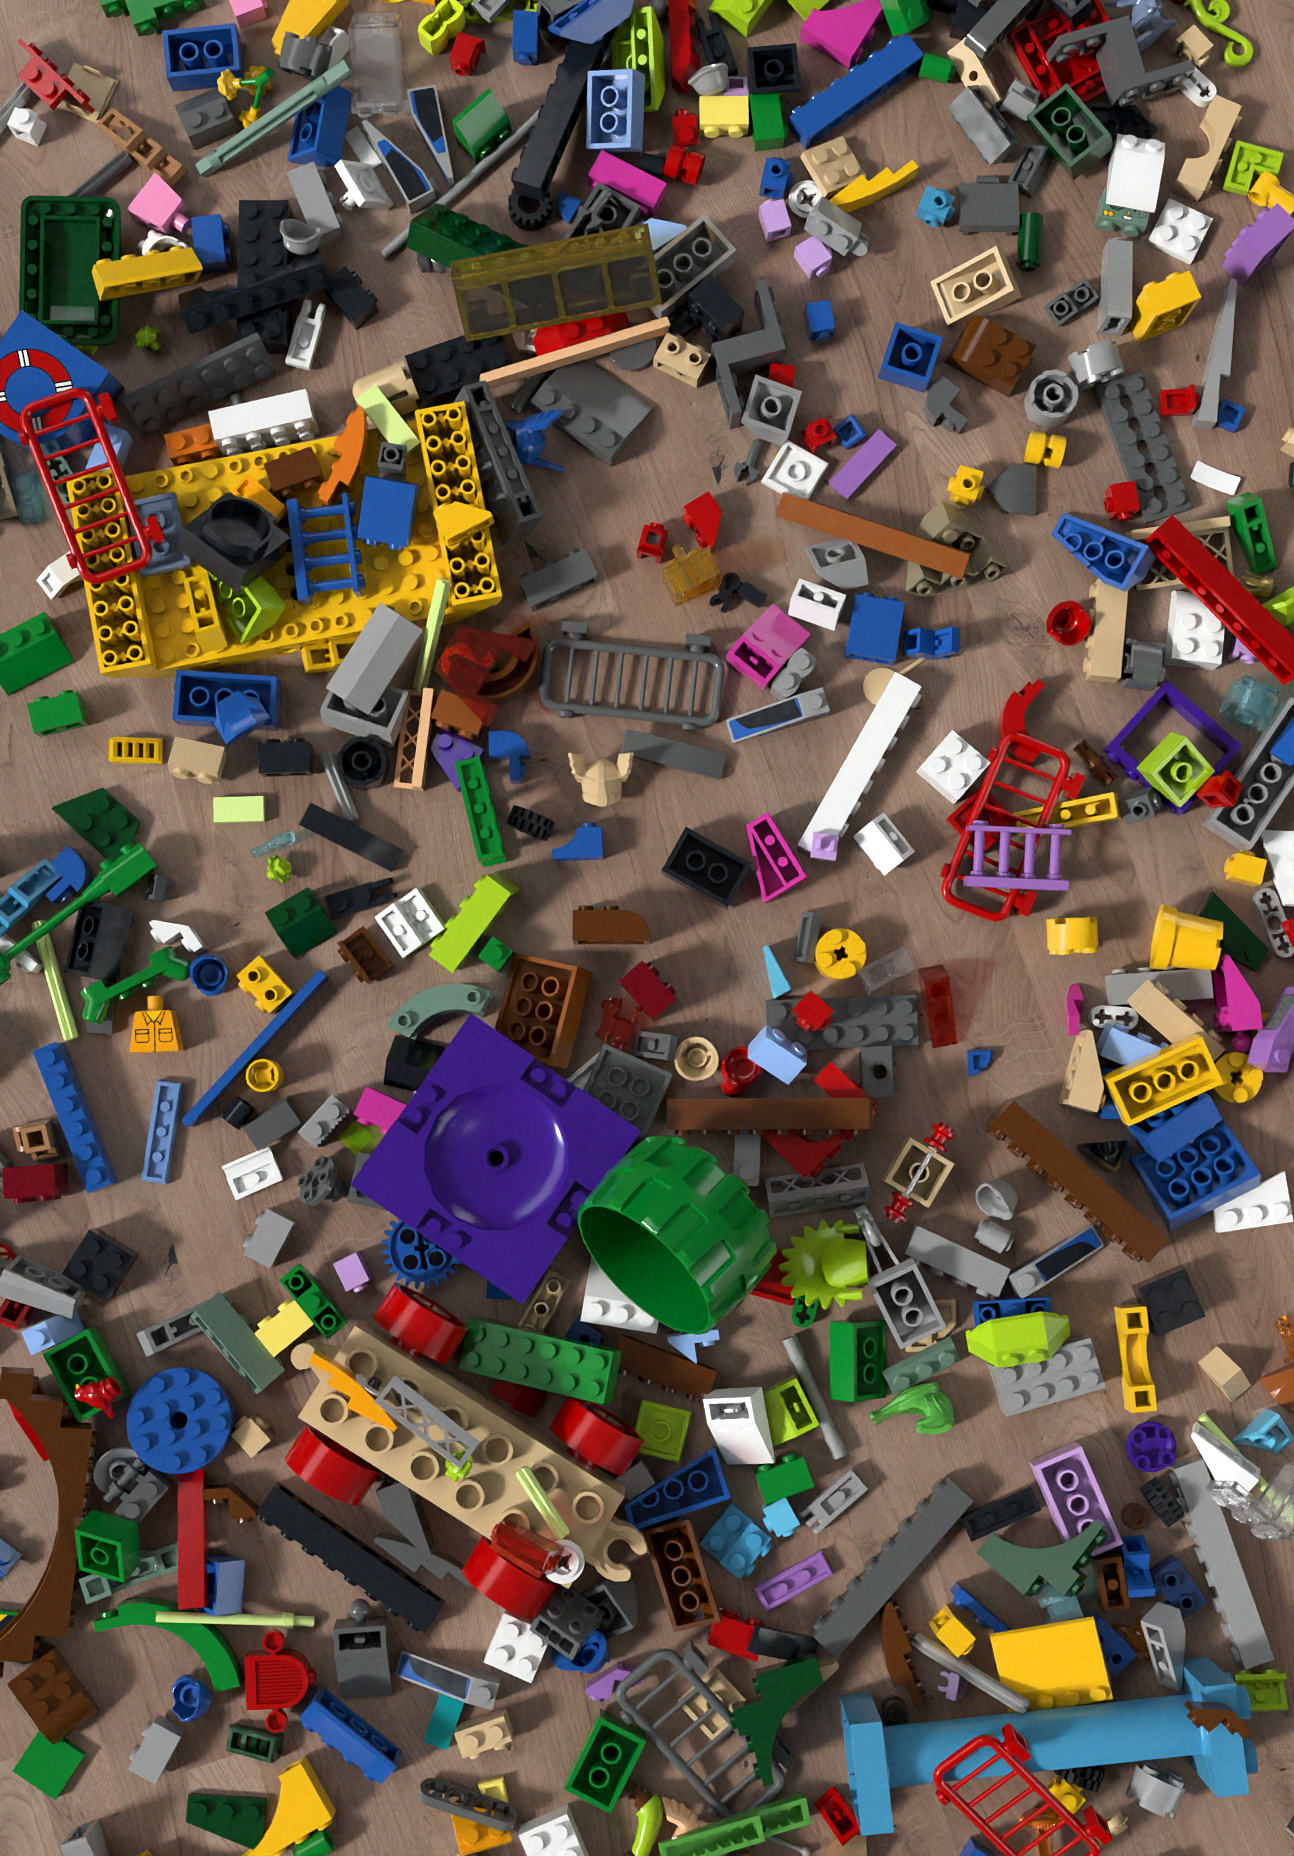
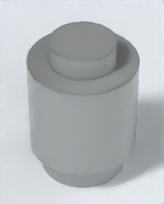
M982 1220L974 1235V1238L979 1240L978 1243L999 1254L1003 1250L1007 1252L1014 1238L1010 1237L1012 1231L991 1220L988 1222Z

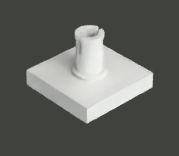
M340 159L335 165L336 170L348 188V191L340 198V203H343L342 206L345 209L351 211L357 204L358 207L388 211L394 205L370 164Z

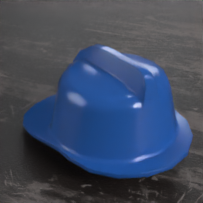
M596 1631L573 1660L567 1658L554 1647L551 1650V1659L553 1664L560 1670L581 1671L587 1674L596 1673L602 1669L605 1663L610 1662L607 1640L601 1632Z

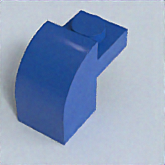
M920 627L904 631L903 656L929 660L948 659L950 655L959 653L960 628L948 627L935 631Z
M489 731L490 759L509 760L511 784H521V777H526L525 762H521V759H531L526 742L514 732Z
M67 846L50 862L63 878L46 896L53 903H65L74 895V890L82 893L91 884V868L75 848Z
M1144 1535L1121 1537L1123 1544L1117 1546V1553L1122 1557L1128 1597L1155 1596V1586L1149 1571L1150 1552Z

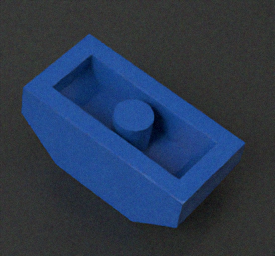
M239 690L215 704L216 720L214 724L228 746L271 721L270 716L258 697L247 696Z

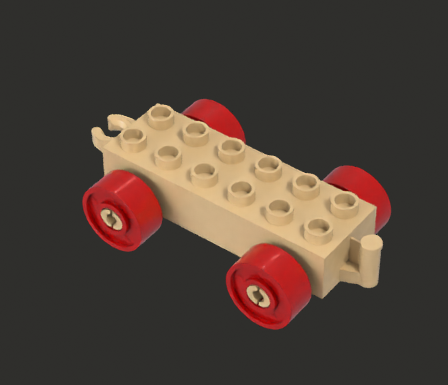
M397 1282L393 1284L373 1316L374 1320L382 1328L393 1335L392 1337L362 1320L354 1326L342 1347L323 1344L317 1339H309L293 1349L291 1353L292 1364L299 1370L311 1367L320 1380L298 1418L306 1422V1425L285 1457L287 1465L311 1486L340 1502L359 1506L382 1470L481 1533L482 1537L463 1566L462 1574L470 1584L496 1604L521 1617L536 1619L537 1614L544 1607L558 1584L551 1581L544 1574L541 1566V1558L545 1548L549 1543L558 1539H556L516 1477V1472L519 1469L528 1466L569 1529V1534L562 1540H572L580 1546L584 1555V1563L586 1561L595 1566L596 1570L603 1577L615 1582L630 1579V1567L623 1563L613 1562L607 1554V1549L613 1541L624 1540L635 1553L642 1555L647 1551V1543L643 1534L634 1525L619 1520L614 1516L625 1497V1485L597 1468V1466L623 1476L645 1440L636 1430L617 1416L594 1402L568 1396L549 1426L551 1432L569 1446L565 1448L423 1358L422 1354L447 1364L469 1328L458 1317L435 1301ZM318 1350L342 1364L354 1375H364L362 1377L366 1380L371 1379L373 1376L381 1380L380 1386L383 1388L387 1386L394 1375L480 1441L471 1454L472 1468L468 1476L464 1479L459 1478L456 1482L451 1477L446 1476L445 1473L448 1469L446 1468V1458L401 1423L393 1432L347 1408L346 1406L351 1397L327 1385L332 1375L308 1363L312 1354ZM391 1390L388 1392V1400H382L390 1407L402 1406L401 1398ZM414 1408L406 1409L407 1420L410 1423H423V1416ZM397 1410V1411H396V1412H398L401 1416H403V1411H402V1410ZM424 1426L417 1427L420 1431L424 1433ZM427 1426L429 1438L433 1441L445 1440L444 1432L437 1426ZM457 1442L449 1443L450 1454L454 1452L459 1453L462 1449L467 1451ZM445 1443L438 1444L446 1450ZM556 1552L558 1562L554 1568L564 1565L571 1570L568 1559L572 1554L563 1557ZM572 1582L561 1585L569 1589Z

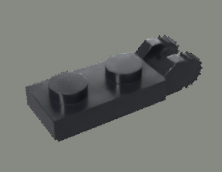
M709 13V22L712 26V30L706 31L701 17L695 18L699 40L708 65L724 63L729 68L728 77L738 75V68L716 13Z
M393 878L365 883L324 896L331 920H338L380 907V904L397 899V892L387 893L379 898L376 889L391 886L394 883Z

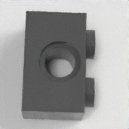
M892 1046L859 1047L860 1087L872 1098L894 1097V1092L898 1091L897 1077H893V1066L897 1065L896 1051H892ZM881 1065L884 1068L885 1075L882 1079H876L873 1076L872 1070L874 1066Z

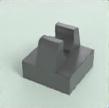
M149 875L145 900H173L174 896L166 894L165 887L176 886V882L167 878V876Z

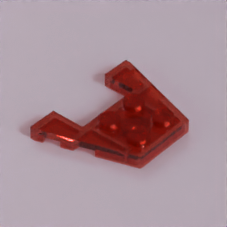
M458 626L434 670L481 722L489 728L500 708L479 696L480 689L502 651L526 663L537 642L532 639Z

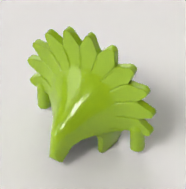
M821 1220L817 1231L809 1226L804 1227L805 1238L791 1236L790 1240L794 1248L782 1250V1256L789 1261L780 1264L779 1270L789 1273L782 1279V1284L784 1286H794L791 1291L792 1298L805 1295L806 1306H811L820 1299L823 1309H828L833 1299L841 1307L846 1306V1301L863 1300L862 1289L848 1290V1288H864L865 1285H868L867 1242L845 1239L844 1236L860 1234L859 1223L844 1225L842 1220H838L831 1229L825 1220Z

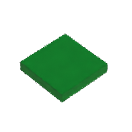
M39 1730L12 1772L56 1800L86 1755V1752L66 1738L53 1745Z

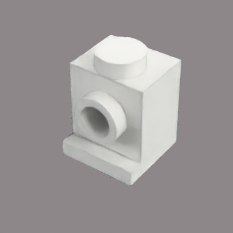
M15 107L7 123L16 138L35 146L39 145L47 127V123L41 121L37 113L27 108L19 109Z

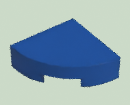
M560 190L557 197L558 210L562 219L570 225L582 202Z
M993 1050L966 1051L967 1075L973 1076L982 1072L991 1061Z

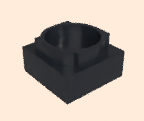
M230 492L225 493L213 502L207 510L183 527L177 549L236 593H240L284 557L290 536L275 525L277 518L262 506L249 499L237 497Z

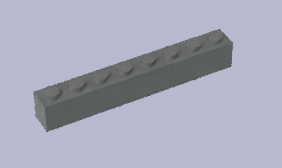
M948 1476L944 1480L940 1478L936 1481L931 1489L933 1492L927 1499L924 1497L917 1503L914 1508L916 1512L910 1519L906 1517L902 1520L897 1528L899 1531L893 1538L891 1536L883 1542L880 1547L882 1551L876 1557L872 1556L867 1560L862 1574L859 1577L857 1575L854 1576L846 1586L848 1590L842 1596H836L830 1603L829 1607L831 1609L825 1616L820 1615L812 1625L814 1628L812 1630L813 1637L834 1657L838 1658L974 1502Z

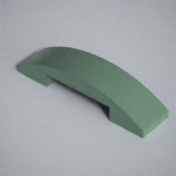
M178 1542L140 1554L141 1563L125 1583L92 1573L79 1578L86 1604L108 1597L117 1591L157 1576H164L177 1571Z

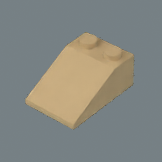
M997 246L930 282L948 326L969 320L973 316H980L998 310L1022 297L1006 255Z
M1082 1030L1075 1037L1058 1104L1084 1112H1098V1109H1102L1106 1095L1103 1094L1104 1084L1093 1031Z

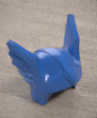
M562 410L542 411L539 414L526 417L523 421L507 420L504 424L506 430L513 433V446L522 465L565 472L566 469L564 467L540 459V455L546 445V437L542 429H547L564 414Z

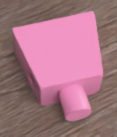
M156 173L152 175L127 208L134 221L166 236L169 235L174 227L185 233L191 225V220L184 216L187 208L183 200Z

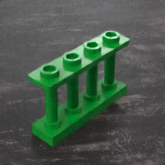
M478 756L455 762L478 861L482 863L484 868L505 863L507 861L481 759Z

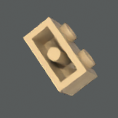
M666 333L653 358V367L697 388L710 364L711 354L700 345L693 346L687 343L686 339L678 334L671 335Z
M175 737L168 760L170 774L180 779L194 778L204 784H212V782L219 784L226 761L225 747Z
M506 1707L456 1725L454 1732L462 1759L470 1757V1759L478 1758L491 1748L495 1750L503 1749L512 1741L514 1734Z

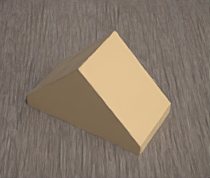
M1215 1346L1197 1362L1230 1402H1233L1251 1386L1242 1369L1218 1346Z

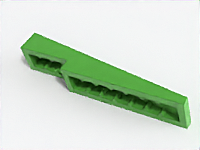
M799 1792L658 1842L660 1856H718L765 1842L766 1837L811 1824L807 1799Z

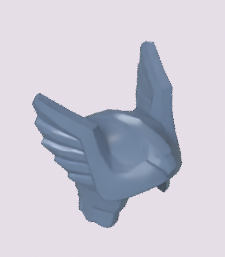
M1113 0L1104 2V7L1133 6L1131 24L1141 34L1136 39L1140 53H1143L1147 47H1150L1154 41H1157L1161 33L1174 28L1177 24L1175 19H1166L1161 0Z

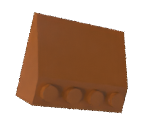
M515 953L495 1030L534 1056L542 1064L567 1070L592 972L578 966Z

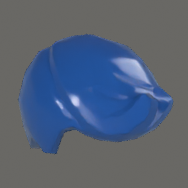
M202 954L190 964V979L192 984L206 996L220 995L226 988L229 968L224 959L218 954Z
M185 1674L177 1679L172 1686V1694L175 1701L172 1711L181 1721L191 1722L208 1712L212 1697L210 1690L202 1681Z

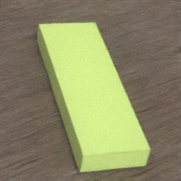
M376 384L355 399L359 406L363 407L366 415L388 443L406 445L407 456L421 446V442Z

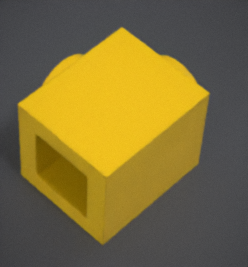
M1240 850L1239 853L1227 858L1224 866V872L1227 873L1225 880L1253 887L1261 885L1267 860L1255 857L1253 852Z

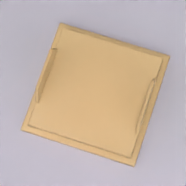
M73 63L67 76L75 83L72 88L76 92L80 88L91 99L88 104L95 111L92 114L71 93L64 98L57 108L97 124L103 117L118 81L103 75L96 69Z

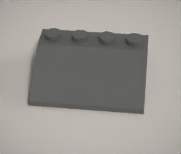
M587 360L559 367L543 383L530 401L531 411L535 414L552 409L554 411L562 410L564 414L551 425L610 467L654 409L652 405Z

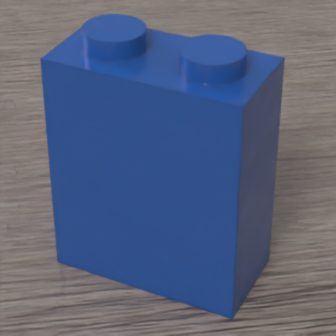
M366 476L357 538L364 539L365 544L379 546V542L388 543V548L395 550H404V547L411 546L420 485L382 477Z
M861 592L860 595L856 594L852 604L844 658L893 666L896 660L905 602H900L898 598L886 596L884 599L876 598L874 594L868 592Z

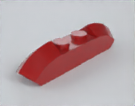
M668 0L672 88L678 93L686 94L690 90L692 85H689L687 81L699 70L700 56L695 54L694 37L690 38L689 31L694 30L693 13L697 11L696 0Z

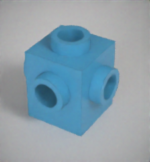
M927 185L915 218L922 220L930 227L942 229L945 220L950 222L956 207L952 206L954 196L944 189H935Z

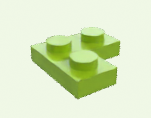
M1237 140L1233 147L1222 190L1246 196L1253 174L1260 176L1263 172H1268L1276 177L1278 176L1284 153Z

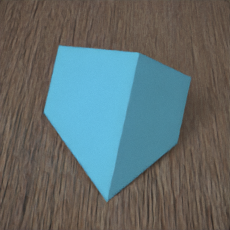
M1266 1408L1231 1442L1278 1455L1294 1440V1437L1281 1416Z

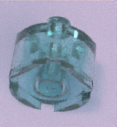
M1243 675L1241 680H1234L1230 683L1219 713L1224 712V719L1239 728L1249 730L1250 726L1257 727L1256 731L1265 730L1277 705L1279 691L1272 686H1264L1257 683L1256 679L1251 676Z
M1043 1581L1045 1585L1037 1594V1598L1041 1608L1047 1607V1610L1043 1611L1047 1624L1084 1618L1076 1596H1063L1048 1581Z

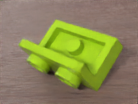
M1276 1669L1263 1670L1262 1674H1252L1251 1670L1237 1671L1236 1675L1233 1676L1236 1686L1244 1685L1250 1699L1251 1712L1288 1710L1284 1681L1287 1680L1286 1673H1278Z

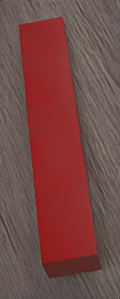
M205 1468L190 1473L177 1474L178 1610L201 1608L209 1605L207 1500H203L202 1490L206 1487Z

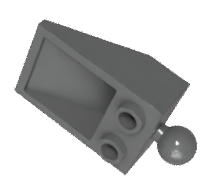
M381 1470V1477L387 1479V1481L380 1484L376 1494L384 1517L425 1557L431 1556L436 1547V1542L419 1494Z
M356 1599L351 1603L349 1609L350 1615L353 1618L336 1619L333 1627L334 1656L340 1697L354 1698L392 1695L388 1616L367 1617L370 1613L369 1603L365 1599Z

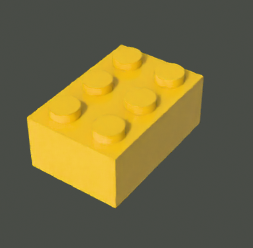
M1179 271L1174 272L1160 283L1153 281L1143 287L1141 294L1132 305V318L1129 322L1137 343L1184 324L1201 299L1190 271L1181 274Z

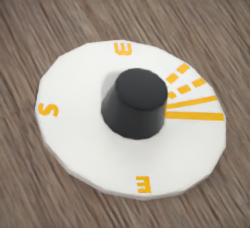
M357 1374L355 1377L359 1384L373 1395L378 1397L384 1390L380 1386L381 1380L373 1376L371 1379L366 1380L362 1377L364 1375ZM388 1393L384 1397L385 1400H388L389 1398Z

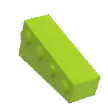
M499 871L488 874L486 877L482 875L474 885L476 891L472 896L467 895L459 906L462 909L457 917L453 915L445 925L447 928L443 936L438 935L430 945L433 949L429 956L451 973L460 969L478 946L479 942L477 940L479 938L482 939L489 932L493 925L491 921L494 918L497 919L501 913L503 914L508 907L506 902L508 898L513 895L517 896L521 890L520 887Z

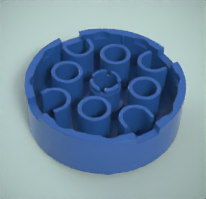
M194 1368L167 1369L150 1377L135 1393L127 1413V1433L135 1453L148 1466L169 1474L190 1473L214 1463L220 1458L230 1440H232L231 1435L235 1431L234 1425L236 1424L235 1405L228 1389L211 1374ZM182 1413H185L188 1419L184 1428L177 1424L178 1416Z

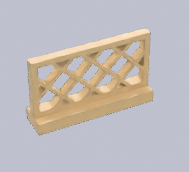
M1230 516L1182 523L1203 546L1215 554V558L1220 557L1225 561L1226 569L1234 576L1228 526H1231ZM1159 526L1131 530L1126 532V537L1144 544L1143 542ZM1222 533L1223 544L1218 550L1207 543L1213 534ZM1205 535H1207V537H1206L1205 539H1202V538L1200 537V536H1205ZM1163 565L1159 572L1151 566L1149 570L1156 576L1150 584L1141 585L1140 581L1135 585V591L1183 583L1177 577L1170 581L1163 576L1162 573L1167 568L1165 565ZM1159 578L1164 581L1156 583Z

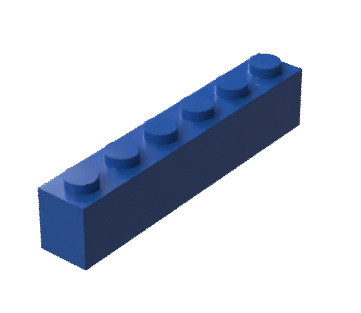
M907 33L901 37L896 36L888 42L887 47L881 51H874L862 65L856 64L850 69L848 75L842 79H835L823 93L817 92L811 97L809 103L803 107H796L790 114L788 128L806 150L920 68L924 54Z
M56 1041L32 1051L87 1193H94L119 1183L65 1043Z

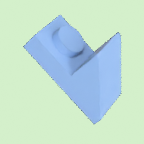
M713 1327L709 1332L700 1335L684 1332L667 1334L668 1343L696 1364L697 1358L694 1343H699L700 1347L714 1345V1340H720L717 1327Z

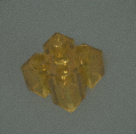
M680 544L672 548L676 558L665 564L662 572V582L675 607L693 599L694 596L700 593L703 594L720 585L721 572L708 547L703 549L697 547L687 553L688 558Z

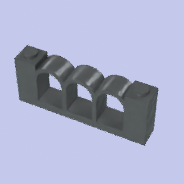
M486 380L464 385L454 403L461 401L465 403L480 485L485 490L488 510L496 521L494 525L503 546L523 541L528 537L543 515Z

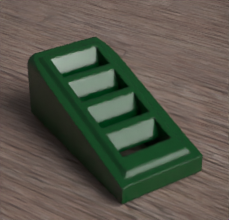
M230 1724L225 1751L273 1764L281 1757L285 1734L283 1732L272 1733L264 1728ZM239 1733L242 1734L240 1746L237 1745ZM249 1736H251V1746L247 1747ZM259 1739H262L261 1749H258Z

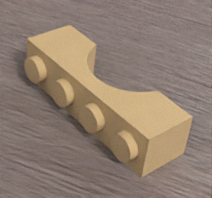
M1216 94L1214 95L1199 126L1208 137L1209 152L1199 158H1186L1171 191L1198 202L1202 194H1208L1213 183L1210 180L1212 172L1217 173L1223 161L1219 156L1222 151L1226 153L1232 141V138L1228 136L1231 130L1235 131L1242 118L1238 115L1242 107L1241 105Z

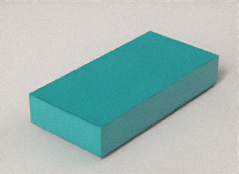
M440 1693L423 1742L448 1750L464 1702Z

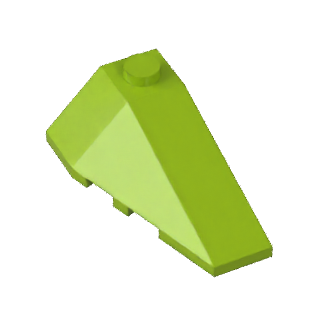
M208 572L210 579L216 581L219 589L218 600L220 603L225 604L229 614L226 616L228 625L241 644L247 643L277 622L285 608V604L273 587L261 576L240 593H236Z

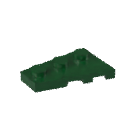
M1211 892L1199 916L1223 922V939L1220 940L1219 948H1221L1220 954H1229L1232 960L1255 972L1258 971L1269 948L1214 892Z
M189 1793L186 1823L253 1850L263 1839L265 1832L267 1797Z

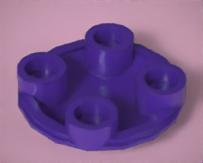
M1146 1421L1138 1424L1130 1432L1126 1440V1452L1129 1460L1139 1470L1157 1472L1171 1466L1175 1462L1176 1441L1173 1433L1166 1425L1157 1421Z

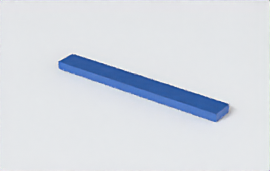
M320 970L317 971L182 1118L181 1122L187 1127H194L330 977Z

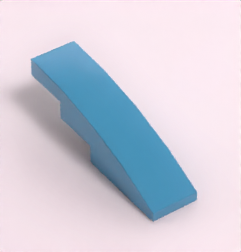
M43 859L9 887L8 893L0 898V938L16 925L63 877L48 860Z

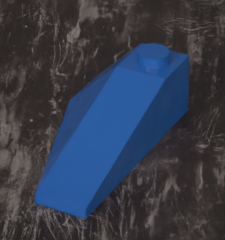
M1064 512L1051 533L1055 539L1104 584L1124 592L1145 578L1156 558L1149 546Z

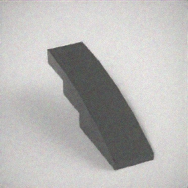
M629 729L625 730L620 754L633 752V758L662 767H671L690 774L696 773L715 780L721 779L726 759L724 754Z
M379 1532L373 1541L414 1573L422 1565L441 1580L449 1572L467 1587L471 1585L462 1574L461 1570L464 1564L437 1549H434L431 1556L425 1557L407 1538Z

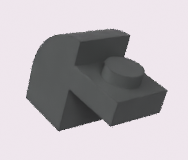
M943 375L937 379L928 392L924 403V414L932 427L940 420L942 426L947 431H954L959 435L968 419L952 408L951 405L958 398L961 389Z

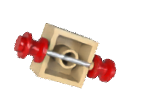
M941 1121L938 1125L932 1124L931 1127L934 1133L931 1138L925 1137L923 1140L930 1145L928 1148L911 1137H906L881 1180L901 1192V1195L893 1191L891 1194L894 1198L891 1206H884L883 1208L887 1212L885 1217L897 1224L900 1220L906 1222L905 1211L907 1208H914L915 1206L914 1203L907 1199L911 1198L924 1207H930L954 1166V1163L937 1154L938 1151L945 1154L947 1152L944 1146L948 1139L954 1140L955 1135L952 1134L953 1128Z

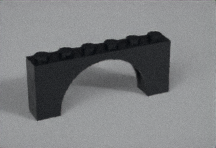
M317 247L316 251L309 255L294 254V259L285 268L253 284L218 292L206 291L201 286L178 294L180 311L191 335L331 286Z

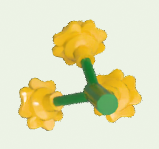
M253 65L250 66L249 71L244 72L245 80L235 78L230 69L222 71L221 76L217 79L219 92L227 96L229 101L236 98L237 89L243 87L250 89L251 95H256L251 108L240 112L238 120L243 122L244 128H247L263 116L260 113L261 95H266V90L272 88L270 80L274 77L273 70L270 68L266 69L264 66L258 68Z

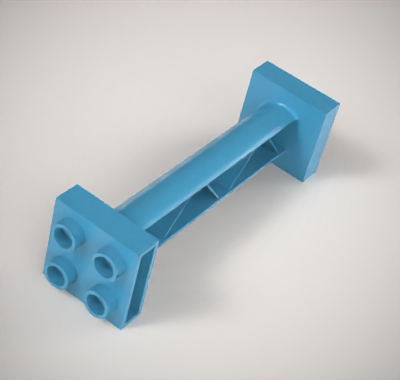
M1208 1656L1184 1658L1183 1686L1179 1695L1030 1710L1024 1715L1018 1712L882 1726V1720L870 1692L840 1695L850 1797L861 1835L894 1832L890 1788L934 1783L933 1772L939 1763L979 1735H992L1001 1742L1005 1741L1001 1728L1008 1723L1027 1741L1031 1758L1023 1764L1030 1772L1188 1756L1189 1765L1216 1797L1249 1794L1247 1775L1257 1774L1258 1772L1257 1755L1252 1741L1243 1740L1237 1732L1232 1735L1222 1723H1219L1210 1733L1203 1726L1198 1729L1186 1716L1190 1711L1184 1705L1187 1701L1226 1703L1241 1720L1250 1719L1251 1705L1248 1692L1244 1685L1236 1686L1229 1671L1223 1672ZM983 1746L946 1772L943 1778L946 1782L962 1780L997 1753L990 1746ZM1000 1758L973 1779L1003 1776L1009 1774L1013 1769Z

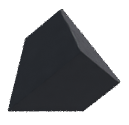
M1133 1140L1077 1144V1149L1104 1172L1117 1173L1133 1146Z

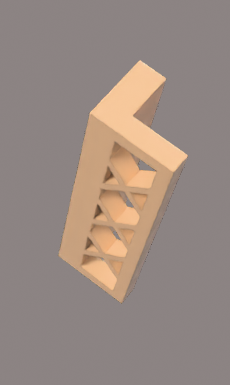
M423 688L421 692L405 689V691L409 692V698L400 730L393 787L424 791L429 754L428 747L430 745L433 721L431 715L434 710L436 693L431 688ZM411 696L422 697L421 709L417 712H414L409 706ZM409 710H410V712H411L413 715L408 718V713H409ZM416 718L419 722L418 733L412 737L407 731V724ZM406 735L410 738L407 742H405ZM413 742L416 746L415 757L408 761L403 755L404 748ZM403 759H404L407 764H405V765L402 767V762H403ZM408 767L413 770L412 784L400 782L401 773Z

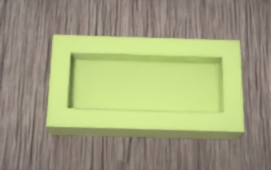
M213 797L214 823L265 822V797Z

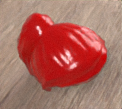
M738 1046L730 1050L720 1060L721 1073L724 1078L721 1083L722 1091L729 1097H738L745 1092V1088L755 1083L761 1076L763 1068L748 1058V1047Z

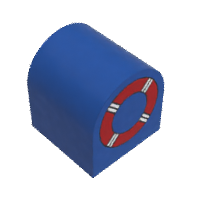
M21 310L0 341V434L31 452L29 445L23 447L18 436V432L23 430L20 423L21 411L27 404L77 387L90 392L96 404L100 403L98 395L106 392L110 394L113 403H115L125 387L105 368ZM74 398L32 414L30 420L36 432L89 412L81 398ZM91 418L40 435L37 439L44 456L87 442L96 430Z

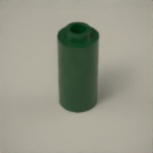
M1026 212L1019 215L1020 226L1017 237L1016 266L1024 272H1032L1041 265L1043 215L1036 212Z

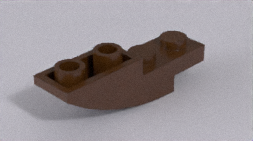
M889 1598L881 1608L880 1617L883 1656L894 1687L905 1684L914 1707H918L924 1704L921 1695L925 1694L919 1678L913 1679L910 1671L915 1668L909 1654L903 1656V1654L912 1651L909 1642L913 1641L908 1626L902 1627L899 1618L903 1615L897 1601L892 1603Z

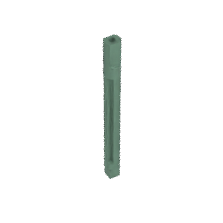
M345 59L340 61L197 162L195 165L200 174L205 178L352 77L354 73Z

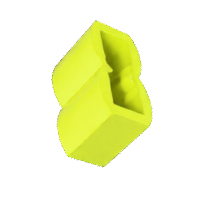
M442 0L437 5L435 12L426 16L418 26L420 44L431 55H436L443 51L449 39L457 36L458 32L463 30L466 24L464 7L457 0Z

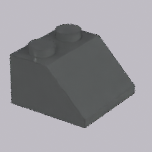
M218 87L175 105L194 150L239 132L223 94L219 92Z

